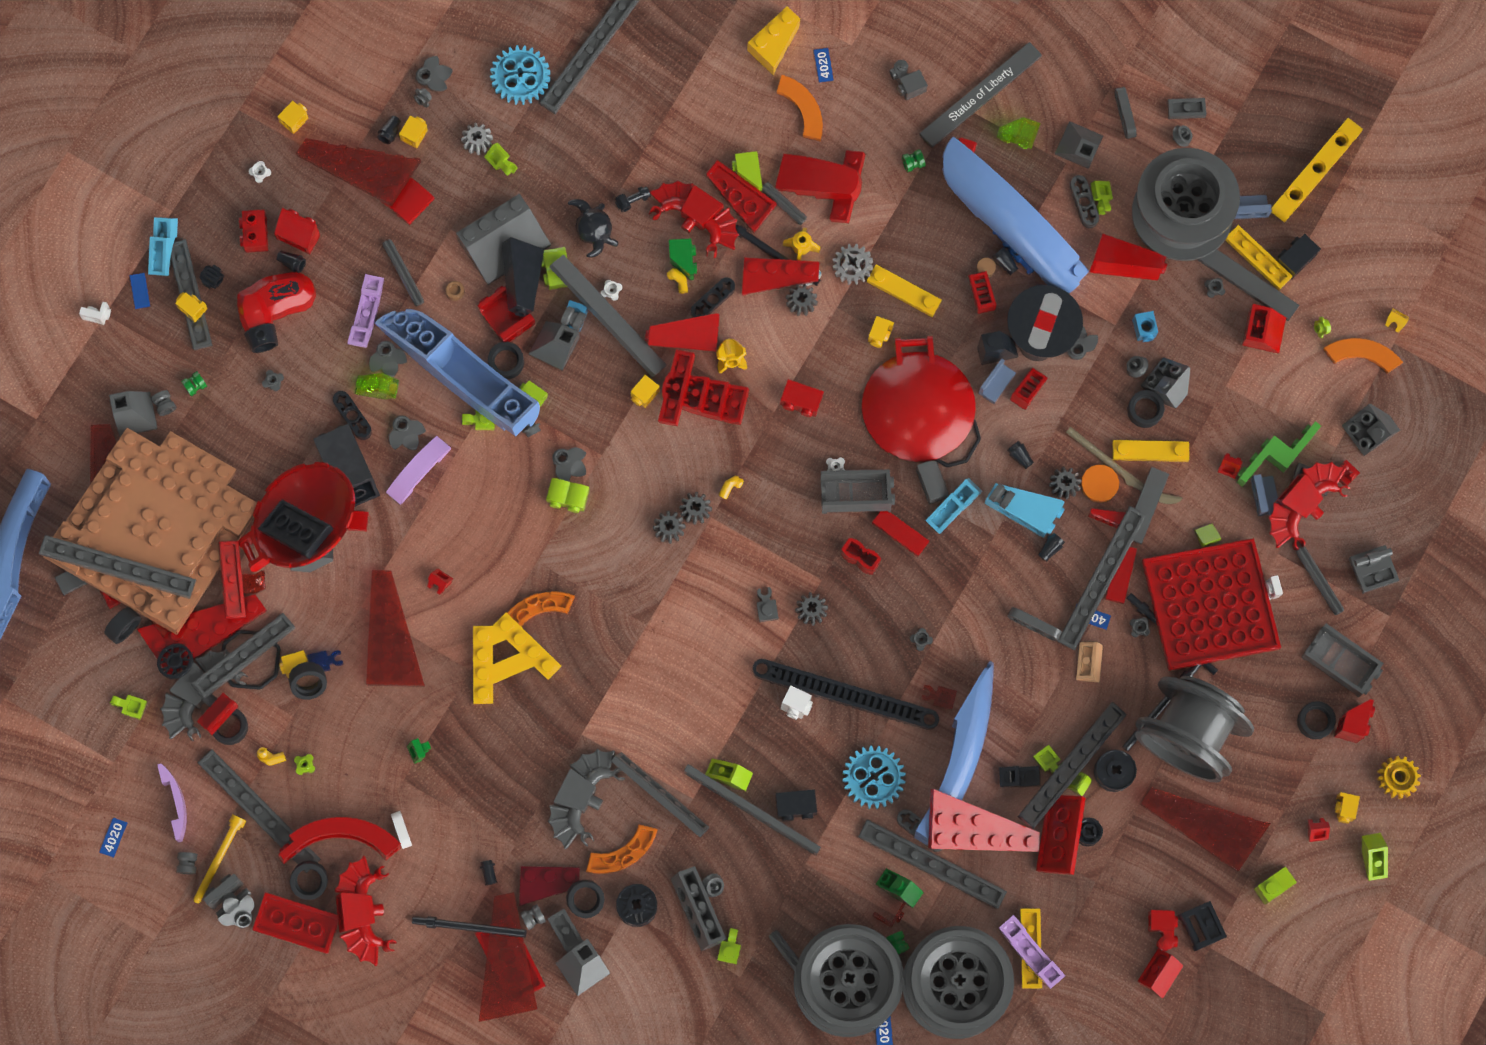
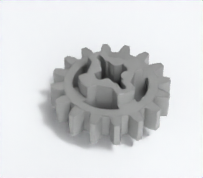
M848 244V249L841 247L842 252L835 253L837 258H833L835 265L832 267L833 271H836V277H840L841 282L847 280L848 285H850L854 281L857 285L859 279L864 282V276L870 277L868 270H873V265H871L873 258H869L871 254L869 251L865 252L864 246L859 249L858 244H855L854 248ZM844 258L845 261H844V263L842 264V266L840 267L841 261H842V259ZM849 260L851 263L856 264L857 269L852 264L850 265ZM865 262V267L863 270H861V266L864 265Z

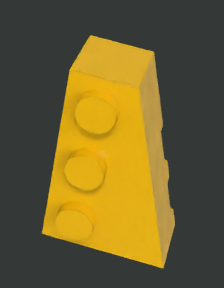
M787 6L748 42L747 51L772 75H774L784 53L799 29L800 18Z

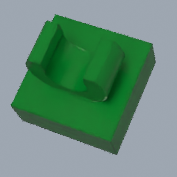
M417 738L407 745L413 763L421 762L425 758V753L431 749L429 742L421 744Z

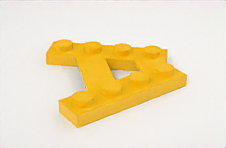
M507 612L493 626H473V704H493V684L527 669L535 667L549 680L562 667ZM507 640L519 652L514 656L493 664V645Z

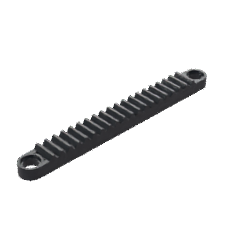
M758 659L752 667L753 675L760 680L785 688H789L791 685L815 697L850 706L867 713H873L890 720H896L913 727L932 730L939 723V715L932 709L770 660ZM759 664L767 666L768 670L765 674L757 672L756 668ZM928 714L932 715L935 719L932 725H927L924 722V717Z

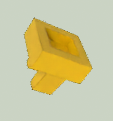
M1392 308L1385 326L1389 327L1392 322H1395L1397 324L1395 331L1399 333L1405 327L1409 317Z

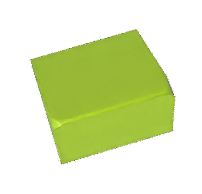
M1213 524L1194 530L1202 548L1221 540Z
M1080 772L1067 788L1083 796L1092 780L1087 774Z

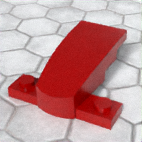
M846 150L843 165L822 159L783 153L775 188L778 191L795 192L796 195L815 196L816 199H834L829 219L831 222L849 224L854 202L859 197L862 188L861 172L866 154L861 151Z
M676 350L671 371L663 382V402L658 422L678 427L681 411L684 410L706 418L741 425L750 389L748 387L731 385L725 381L710 380L709 377L691 376L695 353Z

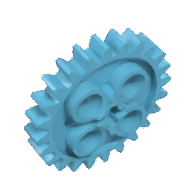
M516 45L515 51L509 47V53L503 50V57L496 56L498 62H492L494 68H490V72L493 74L490 76V80L494 81L492 82V87L496 88V94L501 93V99L507 96L508 103L513 99L515 105H517L518 100H521L524 105L525 100L532 103V97L538 100V93L544 95L542 88L548 89L546 82H550V77L548 76L550 75V70L547 69L549 64L544 63L545 57H540L539 51L534 54L533 48L527 51L524 45L523 49L520 50L518 45ZM527 63L533 64L531 68L524 67ZM508 65L515 66L512 70L506 69ZM532 80L535 84L527 85L526 82ZM511 82L516 83L515 87H509L507 85Z
M872 745L869 747V751L862 747V754L855 751L856 758L850 756L851 764L845 763V767L849 770H844L842 773L847 776L842 779V782L848 783L844 790L850 789L848 797L854 795L853 802L855 803L860 800L861 807L867 803L868 809L871 808L872 804L878 809L881 803L885 808L886 801L893 804L892 797L899 798L896 791H903V788L899 785H903L906 782L901 779L906 773L900 772L904 765H897L900 758L894 760L893 756L895 753L893 752L888 755V748L881 752L880 746L877 747L876 751L873 750ZM874 759L879 760L881 767L873 768L871 761ZM888 767L887 771L878 776L877 781L872 780L866 786L860 788L862 783L870 779L871 773L876 775L883 768ZM863 771L866 777L859 780L856 778L855 773ZM889 775L892 777L893 782L885 784L882 777ZM870 786L875 787L877 794L869 795L867 788Z

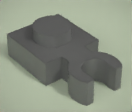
M768 587L767 595H762L761 590H757V596L762 601L756 603L759 623L779 619L776 600H770L772 595L770 587Z

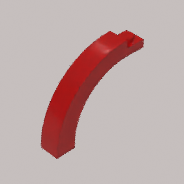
M349 817L325 818L306 824L290 834L289 840L291 844L287 843L279 850V859L285 864L301 850L313 843L332 838H345L366 844L378 852L386 861L401 849V843L386 830L368 821Z

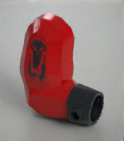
M299 272L272 275L260 279L238 293L237 307L240 322L245 331L244 336L253 353H263L278 346V338L273 320L306 311L313 305L316 289L309 277Z

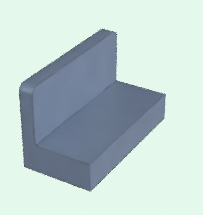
M1240 196L1239 209L1235 219L1269 217L1272 209L1271 204L1267 202V196Z
M1004 359L999 361L978 393L993 404H995L1016 374V372L1004 365Z
M1261 474L1254 475L1250 481L1258 516L1271 515L1273 503L1278 498L1274 477H1262Z

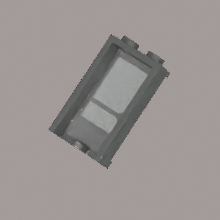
M890 469L821 471L822 514H827V512H891L892 505H895V493L891 494V488H894V476H890Z
M1325 624L1320 629L1301 657L1353 692L1358 698L1362 694L1367 695L1372 688L1370 683L1373 678L1377 680L1383 672L1380 669L1384 664L1328 624Z

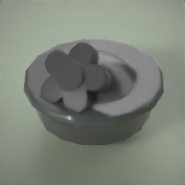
M1184 125L1175 126L1173 129V140L1179 146L1187 147L1193 137L1191 130Z
M1140 356L1132 357L1127 362V373L1129 376L1138 378L1144 375L1149 366L1147 359Z
M710 874L702 882L708 897H716L724 889L723 879L718 874Z

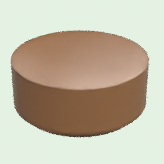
M982 258L978 262V273L987 271L988 277L995 273L996 264L992 259Z
M452 281L446 286V295L450 300L458 301L463 298L465 290L462 283Z

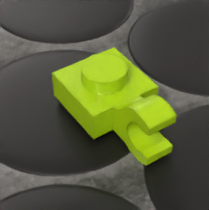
M499 143L493 144L484 156L496 170L501 168L507 176L511 172L514 174L518 169L513 162L507 160L510 155Z
M1093 181L1090 183L1093 200L1098 201V214L1105 215V211H1111L1109 201L1113 199L1110 181Z
M476 411V415L462 414V425H475V430H495V424L478 411Z
M128 695L126 700L113 696L110 703L113 706L123 708L121 712L123 715L141 720L147 701Z
M1047 745L1033 756L1044 772L1050 769L1051 773H1053L1058 767L1057 763L1061 761L1050 745Z
M730 928L728 942H721L718 961L737 965L741 945L735 944L738 933L737 929Z

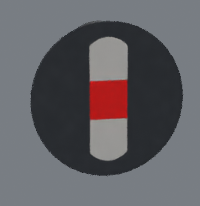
M1037 285L1024 290L1014 299L1008 312V328L1013 341L1026 358L1032 361H1043L1064 354L1076 344L1082 332L1083 316L1078 303L1068 292L1051 285Z

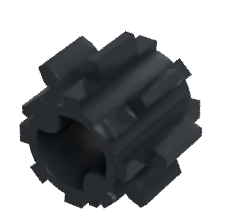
M216 265L205 266L199 276L200 280H202V285L209 289L211 287L216 289L222 283L225 276L222 273L223 271Z

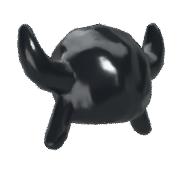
M573 199L568 202V205L577 207L581 212V215L576 219L575 225L580 240L593 244V250L586 255L587 257L593 258L601 254L604 243L618 246V241L610 238L612 224L609 216L603 211L605 208L604 203L592 209L586 201L581 199Z

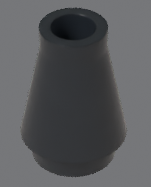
M391 116L379 129L377 138L385 144L393 142L401 120L396 116Z
M1004 247L992 256L995 259L994 262L1009 275H1012L1019 269L1009 250H1006Z
M282 250L277 254L276 260L293 272H302L306 265V259L302 255Z
M1017 441L1007 449L1010 453L1009 456L1025 469L1034 463L1024 443L1021 444L1020 441Z
M1055 533L1051 536L1049 535L1038 556L1047 562L1063 548L1065 541Z

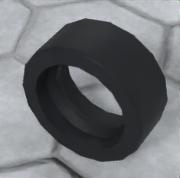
M500 342L490 350L488 365L507 380L513 379L521 373L524 367L523 353L514 343ZM509 350L516 355L517 364L512 370L502 371L497 368L495 357L499 352Z
M1142 390L1135 393L1127 407L1128 417L1131 422L1141 428H1150L1156 425L1161 420L1165 411L1161 396L1150 390ZM1145 398L1152 400L1157 406L1156 415L1148 420L1140 418L1135 412L1136 403Z
M126 607L112 618L106 626L104 633L115 644H119L127 639L137 628L141 621V616L133 609Z
M304 662L295 666L289 673L290 689L297 698L303 700L317 698L323 694L327 687L324 669L319 664ZM307 675L319 677V680L314 685L308 687L296 684L300 678Z
M1320 701L1311 702L1305 705L1299 712L1297 717L1298 728L1307 738L1313 740L1322 739L1328 736L1334 729L1336 715L1328 704ZM1318 709L1326 714L1328 723L1324 730L1315 732L1307 727L1305 718L1309 711Z
M236 709L231 714L240 721L239 732L235 736L225 737L217 729L213 736L218 742L224 745H234L245 738L248 732V722L239 709Z
M310 860L298 864L290 877L291 890L296 896L305 900H312L321 896L328 883V875L324 867L318 862ZM313 869L318 872L321 882L316 890L307 892L299 887L297 878L301 871Z
M586 879L572 884L566 895L569 909L581 918H591L599 914L605 902L604 893L600 886ZM588 887L594 890L597 895L596 904L590 910H580L574 903L575 893L581 888Z

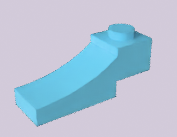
M154 217L153 236H150L148 274L169 276L172 247L175 237H177L178 218Z
M969 478L965 479L927 518L926 522L939 534L942 533L983 491Z

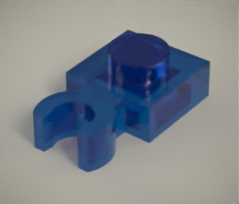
M339 650L332 652L329 656L327 651L307 655L308 661L319 664L324 669V672L331 671L330 665L332 664L335 666L344 664L342 660L335 661V657L341 655Z

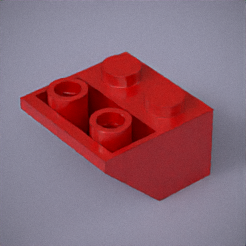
M282 208L274 232L276 239L310 255L320 237L316 221L310 217L303 218L299 216V213L289 208L286 210Z
M1252 304L1248 312L1242 346L1279 354L1286 317L1270 307Z
M1369 699L1342 715L1338 720L1334 737L1358 743L1365 736H1368L1371 727L1368 724L1369 718H1372L1375 712L1374 700Z

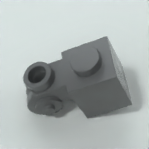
M898 60L894 64V68L890 69L889 72L892 79H897L899 83L897 88L900 95H904L907 101L925 93L928 85L920 69L908 74V63L905 60Z

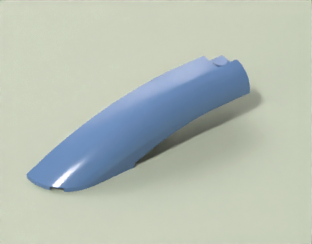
M952 137L947 143L942 157L943 175L951 190L976 217L980 218L1017 252L1047 285L1061 288L1068 293L1080 285L1079 282L1089 272L1086 266L1079 260L1080 256L1049 222L1007 181L963 143Z
M406 309V311L402 312L392 311L375 322L376 326L426 371L502 430H507L514 436H517L527 425L531 427L535 423L540 411L538 401L496 372L459 341L452 332L423 312L413 309Z
M26 469L0 523V639L21 598V595L18 593L19 574L26 540L33 520L51 485L44 474L31 469Z
M989 661L987 667L982 671L954 718L952 725L955 728L953 747L949 765L939 791L959 800H963L986 737L993 694L994 663L992 661ZM930 807L914 835L915 839L925 845H928Z

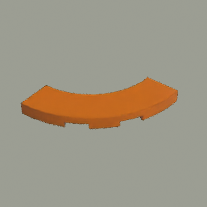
M781 75L777 94L786 97L799 108L804 123L803 137L821 142L823 122L821 111L815 98L801 83L788 76Z
M1343 339L1331 343L1323 349L1334 364L1350 358H1365L1382 368L1386 374L1403 363L1392 350L1380 343L1367 339Z
M557 591L536 593L524 598L507 613L522 627L526 621L540 613L553 611L568 614L575 595Z
M639 824L632 839L621 849L603 854L591 853L586 872L609 874L633 865L649 850L658 829Z

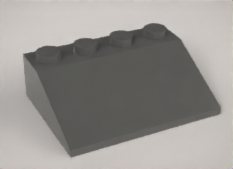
M520 194L456 233L458 242L488 285L505 275L502 243L510 237L544 250L551 246L538 221Z

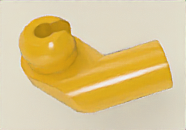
M676 268L669 270L667 278L678 282L679 293H688L686 276Z
M736 475L724 482L718 495L727 499L734 486L741 488L744 480Z
M265 747L257 750L258 759L268 766L286 761L284 752L272 754Z

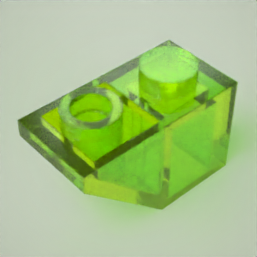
M1022 117L999 127L997 138H1000L1005 143H1015L1023 149H1032L1041 123Z
M384 373L360 375L356 381L354 394L378 399L396 398L399 380Z

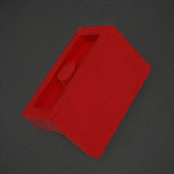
M222 693L196 722L213 735L238 708V705L225 693Z
M1157 949L1137 982L1155 992L1159 997L1164 998L1183 965L1173 955Z

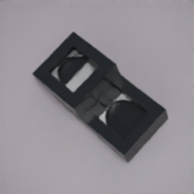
M1039 766L999 767L1000 787L1041 786Z

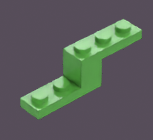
M1316 421L1312 426L1308 424L1302 431L1304 436L1301 440L1297 438L1290 447L1275 435L1271 440L1267 438L1261 445L1263 450L1260 454L1255 453L1249 460L1251 465L1248 468L1244 466L1239 472L1238 476L1240 478L1236 483L1243 487L1265 459L1284 473L1320 429L1321 425Z

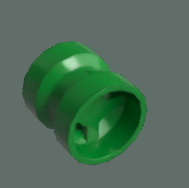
M920 149L915 150L912 154L906 153L902 155V162L907 173L913 171L914 168L926 166Z
M198 371L194 372L190 378L181 380L191 397L199 389L203 390L207 387Z
M903 931L886 937L898 955L910 950L909 944L903 941L905 937Z

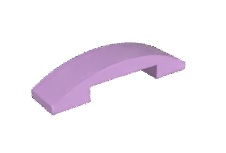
M365 274L354 325L351 327L348 339L349 345L367 347L378 312L384 278Z
M436 436L408 463L386 493L401 505L413 492V488L437 462L439 463L451 450V447Z
M157 764L162 784L164 786L171 785L179 818L172 820L171 823L175 840L182 842L187 823L183 793L169 770L162 764Z
M1014 915L999 927V930L1014 950L1050 989L1065 977L1063 972L1047 957Z

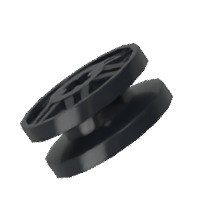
M1115 749L1107 751L1098 758L1094 765L1093 773L1096 782L1101 788L1109 792H1119L1133 783L1136 778L1137 768L1135 761L1128 753ZM1117 767L1119 771L1114 775L1111 771Z
M632 884L625 887L619 893L616 900L619 918L631 927L648 925L657 913V899L654 892L642 884ZM639 901L641 909L637 908L636 910H634L633 903L635 902L637 904V902Z

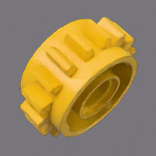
M1396 756L1394 761L1390 757L1387 759L1388 764L1386 762L1381 764L1383 769L1378 770V773L1381 775L1377 780L1381 781L1379 788L1385 789L1384 794L1390 793L1391 798L1398 795V798L1402 799L1403 795L1409 797L1411 795L1410 791L1416 792L1417 789L1414 786L1420 785L1417 779L1421 775L1417 774L1419 768L1413 766V760L1408 762L1407 757L1400 759L1399 756ZM1395 773L1402 775V782L1395 779Z

